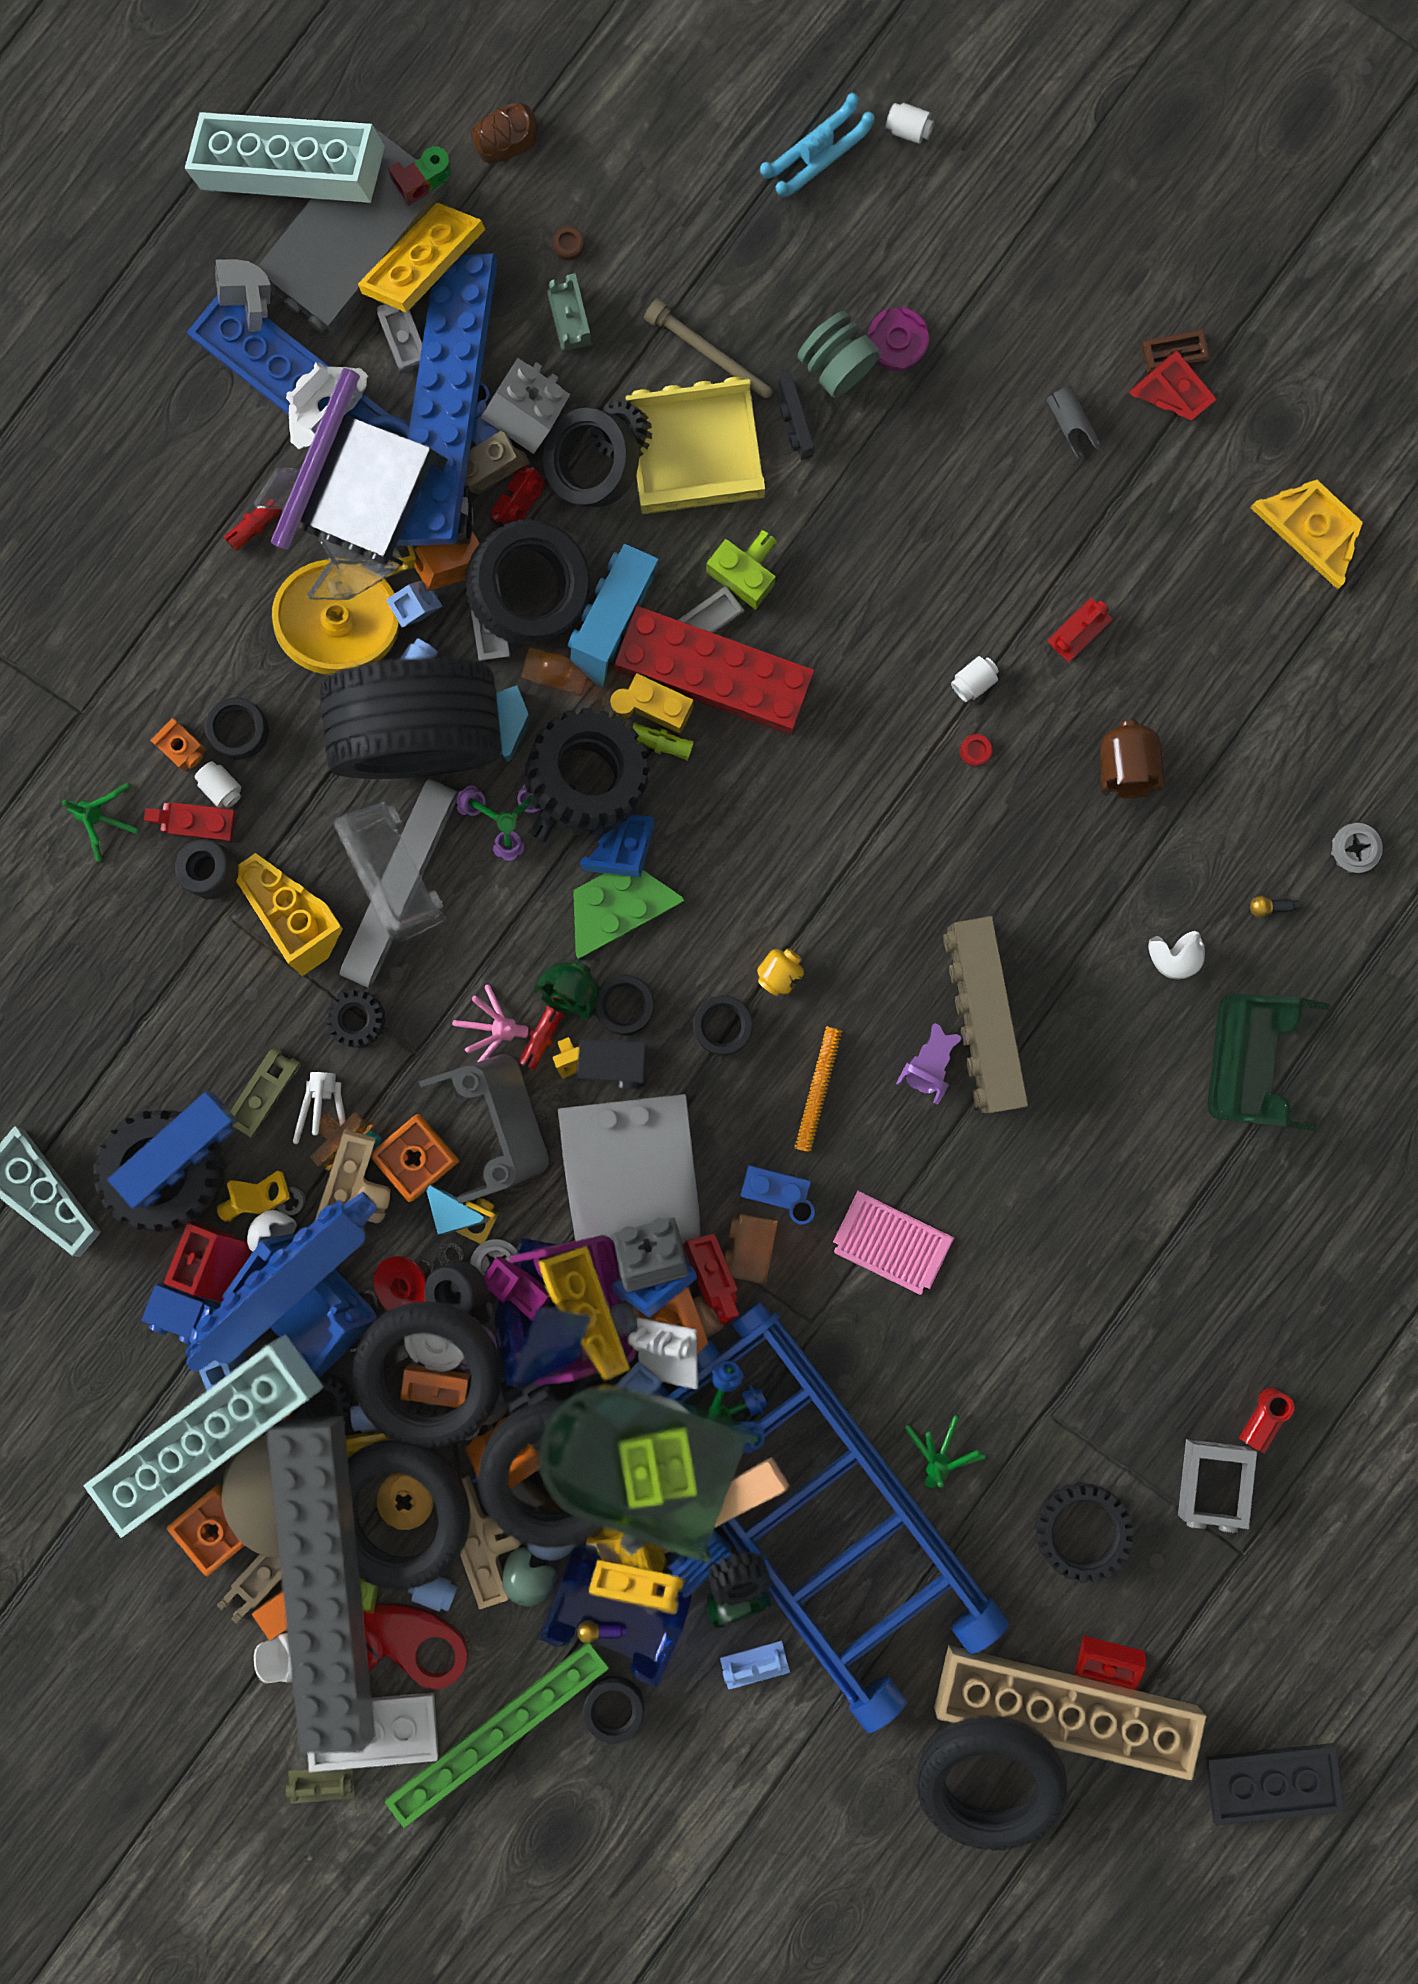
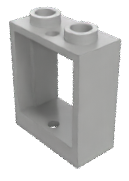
M1186 1439L1178 1516L1187 1522V1526L1206 1529L1207 1524L1219 1525V1530L1231 1533H1238V1528L1249 1529L1257 1451L1247 1446ZM1200 1458L1242 1463L1237 1516L1194 1511Z

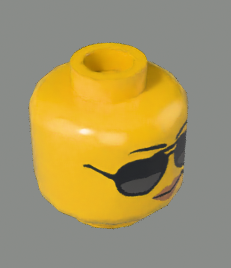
M789 948L785 951L779 949L770 951L757 969L758 976L760 977L758 983L775 996L789 994L804 975V970L799 964L802 960L801 957Z

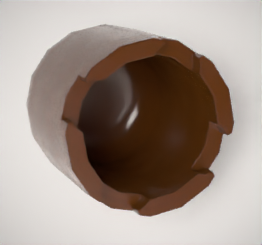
M1127 720L1121 722L1119 727L1105 734L1100 746L1101 793L1104 796H1108L1110 791L1118 792V798H1139L1149 796L1150 789L1157 788L1158 792H1162L1165 789L1161 742L1153 729L1139 725L1138 721Z

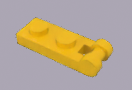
M598 1560L589 1593L593 1596L675 1614L678 1603L675 1602L678 1591H682L684 1580L672 1575ZM658 1585L665 1587L663 1598L656 1596Z

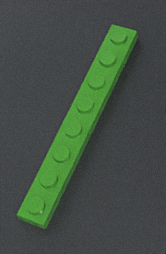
M585 1643L441 1755L438 1761L432 1762L386 1798L384 1803L402 1827L405 1828L608 1670L609 1664L593 1643Z

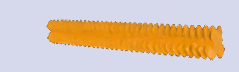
M826 1026L825 1038H823L822 1049H820L821 1053H819L821 1057H818L817 1068H815L816 1072H814L816 1076H813L814 1080H812L811 1091H809L811 1095H808L810 1099H807V1106H805L806 1110H804V1113L806 1114H803L805 1118H802L804 1122H801L802 1125H800L801 1129H799V1132L801 1133H798L800 1137H797L799 1141H796L798 1145H795V1149L806 1152L811 1151L809 1147H813L810 1143H814L812 1140L815 1139L813 1136L816 1135L814 1132L817 1131L814 1129L817 1128L815 1124H819L816 1120H820L818 1117L821 1116L819 1113L822 1112L820 1109L823 1108L820 1106L823 1105L821 1101H825L822 1097H826L824 1095L827 1093L824 1090L828 1089L825 1087L828 1086L826 1082H830L827 1078H831L829 1075L832 1073L829 1071L833 1070L830 1068L833 1067L831 1063H834L832 1059H836L833 1055H837L834 1053L838 1051L835 1048L839 1047L836 1045L839 1044L837 1040H841L838 1036H842L839 1033L843 1032Z

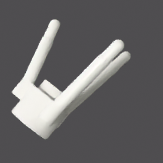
M324 1072L310 1073V1081H306V1092L295 1129L294 1144L299 1143L311 1098L315 1099L313 1135H317L319 1131L322 1099H331L332 1093H334L340 1128L342 1131L347 1129L341 1097V1082H335L336 1074Z

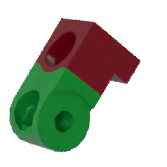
M438 146L427 148L423 152L422 158L405 168L399 162L388 168L393 184L409 206L445 183L451 175L448 154L443 148Z

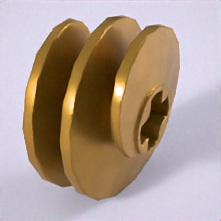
M397 1472L387 1477L377 1493V1508L380 1516L388 1525L399 1530H411L422 1525L432 1513L435 1504L428 1490L420 1482L408 1475ZM409 1494L412 1497L410 1503L408 1502L403 1505L400 1502L402 1496L404 1497Z

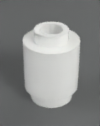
M894 103L887 119L886 128L892 130L893 135L920 144L923 138L929 139L934 121L930 120L931 113L906 103L901 105Z
M978 656L955 675V680L951 682V686L963 701L975 700L998 681L996 674L999 670L988 657L983 659Z
M211 761L196 773L194 778L198 781L197 786L218 808L224 806L230 808L241 798L239 792L242 787L221 765H216Z

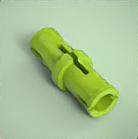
M634 722L632 728L639 735L636 740L638 744L644 743L646 747L655 749V753L658 754L664 752L685 760L689 759L694 741L668 734V731L664 729L658 731Z

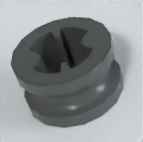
M287 1187L288 1192L294 1193V1198L299 1200L298 1206H292L294 1210H289L288 1204L282 1203L277 1209L288 1216L296 1215L305 1208L306 1196L300 1188Z

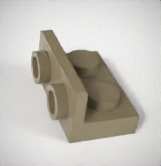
M499 431L470 450L465 486L468 485L472 493L479 495L530 462L525 452L512 446L506 432Z

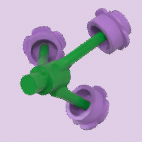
M525 784L523 789L519 790L517 797L519 806L513 812L504 811L499 814L486 807L485 797L476 786H467L456 797L457 810L460 814L475 816L482 812L497 821L498 828L503 832L496 837L493 851L497 857H503L505 861L515 860L517 855H521L524 851V843L521 842V837L513 832L516 827V819L524 811L534 813L542 810V808L535 809L530 802L533 793L526 792Z

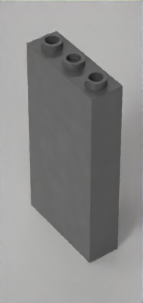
M376 128L375 130L384 143L385 149L371 203L312 198L258 265L268 276L271 284L270 295L279 294L285 299L283 303L297 315L302 312L309 317L308 322L320 333L326 330L333 337L366 297V295L361 293L358 283L436 202L441 203L448 194L445 183H443L409 206L393 184L388 168L397 162L405 168L415 162L416 159Z

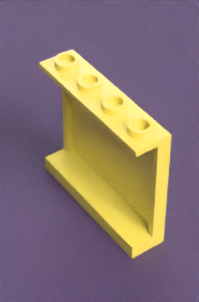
M731 377L725 379L723 383L712 384L710 381H701L695 383L693 387L686 388L671 385L664 387L662 391L650 392L649 390L642 389L626 396V402L642 410L648 416L647 421L652 426V428L647 429V431L652 433V439L646 438L645 442L650 444L648 449L644 447L640 449L644 454L639 457L636 474L642 514L765 497L764 477H762L750 394V379L742 380L741 377Z

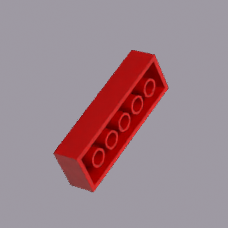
M637 605L615 661V669L618 673L632 678L638 673L695 701L789 735L793 732L814 673L813 669Z

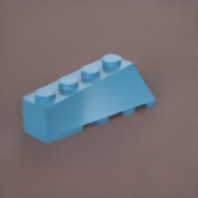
M627 544L623 545L619 554L613 553L607 570L610 572L606 579L601 578L594 592L597 598L593 605L587 604L581 621L584 623L580 631L576 629L573 631L568 643V647L571 648L570 660L601 688L604 687L608 679L606 677L608 662L614 664L623 641V638L620 636L621 634H626L634 613L633 610L636 608V605L641 607L657 571L658 558Z

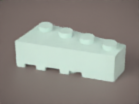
M14 1126L0 1143V1199L72 1256L81 1257L101 1231L26 1131Z

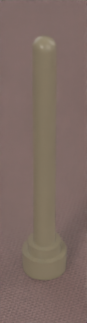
M656 298L651 303L644 315V319L653 326L658 325L662 327L664 325L734 377H741L742 380L750 379V388L763 398L772 396L773 391L770 386L671 315V311L667 309L668 305L665 302Z

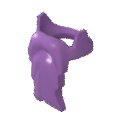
M933 1024L928 1043L922 1046L918 1057L914 1056L909 1064L906 1063L896 1084L900 1085L906 1076L907 1083L920 1092L930 1094L936 1090L937 1093L933 1103L938 1105L949 1084L943 1081L946 1074L944 1069L950 1060L949 1053L960 1042L961 1036L958 1034L945 1035L940 1025Z

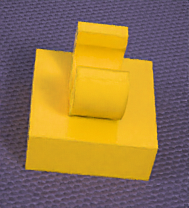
M569 1037L558 1041L561 1054L553 1056V1060L561 1077L565 1078L577 1073L579 1046L574 1048Z

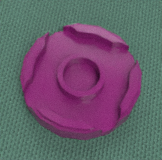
M897 307V309L883 310L873 319L867 336L881 350V355L877 360L880 366L889 370L903 371L914 367L923 359L929 345V334L925 321L917 312L906 307Z

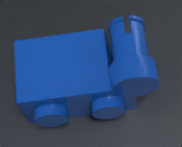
M162 1282L154 1286L141 1321L150 1324L149 1329L160 1334H167L168 1331L179 1335V1341L191 1345V1342L196 1339V1329L200 1320L207 1314L212 1315L221 1307V1304L204 1297L189 1294Z

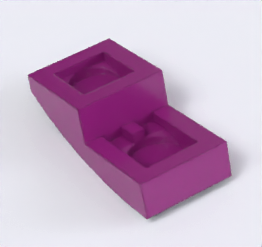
M496 1257L484 1275L487 1288L502 1302L510 1300L532 1321L541 1316L552 1299L547 1287L518 1266L501 1257Z

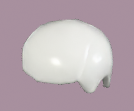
M268 1210L261 1213L253 1220L248 1230L247 1244L250 1250L254 1252L258 1244L263 1240L293 1234L296 1222L278 1210Z

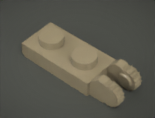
M260 1554L230 1586L232 1589L217 1606L221 1610L226 1608L238 1593L246 1603L233 1614L231 1620L237 1624L250 1608H255L282 1578L280 1559Z

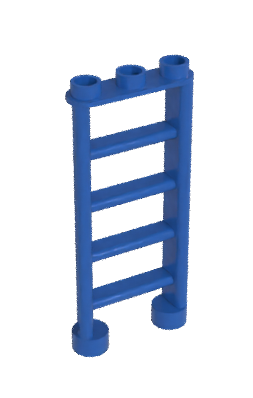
M758 1301L730 1323L738 1333V1338L720 1351L709 1339L707 1340L708 1345L697 1354V1389L674 1385L668 1390L662 1383L661 1387L637 1412L638 1415L634 1418V1421L637 1425L642 1423L650 1433L660 1429V1422H667L664 1419L665 1415L713 1379L712 1369L716 1364L720 1365L724 1361L735 1363L764 1340H768L803 1388L757 1422L763 1427L764 1437L813 1401L849 1450L749 1527L745 1528L737 1516L719 1526L739 1553L746 1552L748 1555L750 1552H755L756 1555L761 1554L762 1558L764 1557L771 1580V1586H769L768 1590L769 1594L850 1702L849 1710L867 1733H871L893 1720L903 1710L907 1700L889 1676L881 1677L864 1688L849 1666L951 1588L955 1590L968 1608L958 1617L951 1628L968 1653H977L996 1641L1009 1626V1620L994 1600L987 1598L779 1321V1313L777 1311L770 1313L762 1301ZM735 1440L701 1466L692 1456L698 1490L697 1497L716 1488L710 1481V1478L744 1453L741 1447L736 1445ZM860 1463L896 1512L792 1591L756 1541ZM906 1525L942 1575L838 1653L803 1606V1603Z

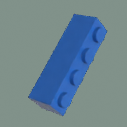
M205 1092L107 1180L132 1209L141 1208L142 1206L147 1209L161 1197L158 1192L167 1184L172 1187L185 1176L183 1170L190 1163L193 1162L196 1165L210 1153L207 1149L216 1140L221 1143L234 1132L232 1126L238 1120L213 1092Z

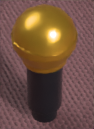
M1263 896L1255 897L1250 903L1251 913L1259 918H1263L1272 912H1291L1299 908L1297 900H1271Z

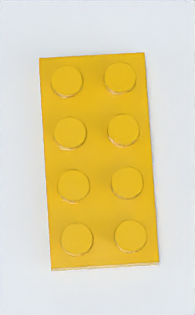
M436 202L358 283L361 293L407 313L485 231L482 220Z

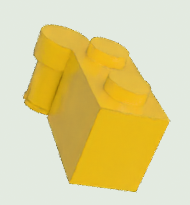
M636 673L628 690L618 689L612 694L610 699L612 710L616 715L622 716L621 718L630 717L635 709V714L678 734H681L694 707L693 699Z

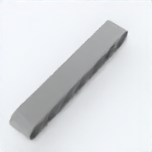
M430 778L424 784L344 959L340 976L367 988L372 986L454 808L459 791Z

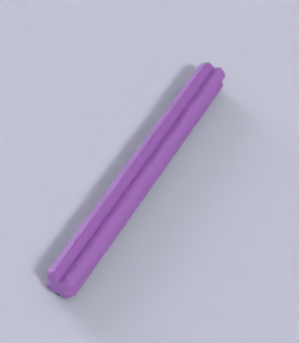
M343 368L271 539V543L279 548L287 550L290 547L360 379V375L351 369Z

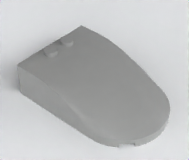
M686 1094L558 1109L566 1183L575 1241L606 1235L614 1242L613 1234L625 1227H637L652 1223L659 1218L667 1219L674 1217L676 1220L682 1245L688 1240L700 1237V1213ZM683 1248L686 1264L689 1265V1260Z

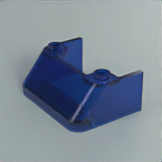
M522 1238L516 1255L557 1244ZM534 1258L513 1262L514 1265L547 1287L544 1278L536 1270ZM499 1299L495 1312V1328L507 1385L524 1387L570 1367L574 1361L577 1362L581 1354V1341L590 1320L589 1316L558 1310L557 1305L551 1299L546 1308L538 1306L532 1321L510 1300L502 1302Z

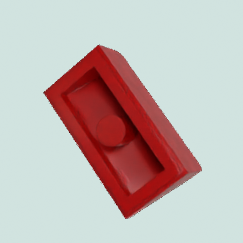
M1084 1636L1074 1675L1137 1690L1146 1670L1145 1652Z

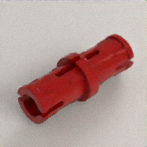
M269 496L250 514L248 512L242 516L244 519L224 535L223 538L238 552L256 534L260 536L264 532L263 528L282 513L283 509Z
M546 1006L535 1031L531 1030L529 1034L531 1038L518 1059L519 1063L525 1065L529 1056L533 1054L528 1065L533 1070H536L547 1045H552L553 1040L551 1038L565 1016L557 1011L552 1022H549L554 1011L549 1006Z

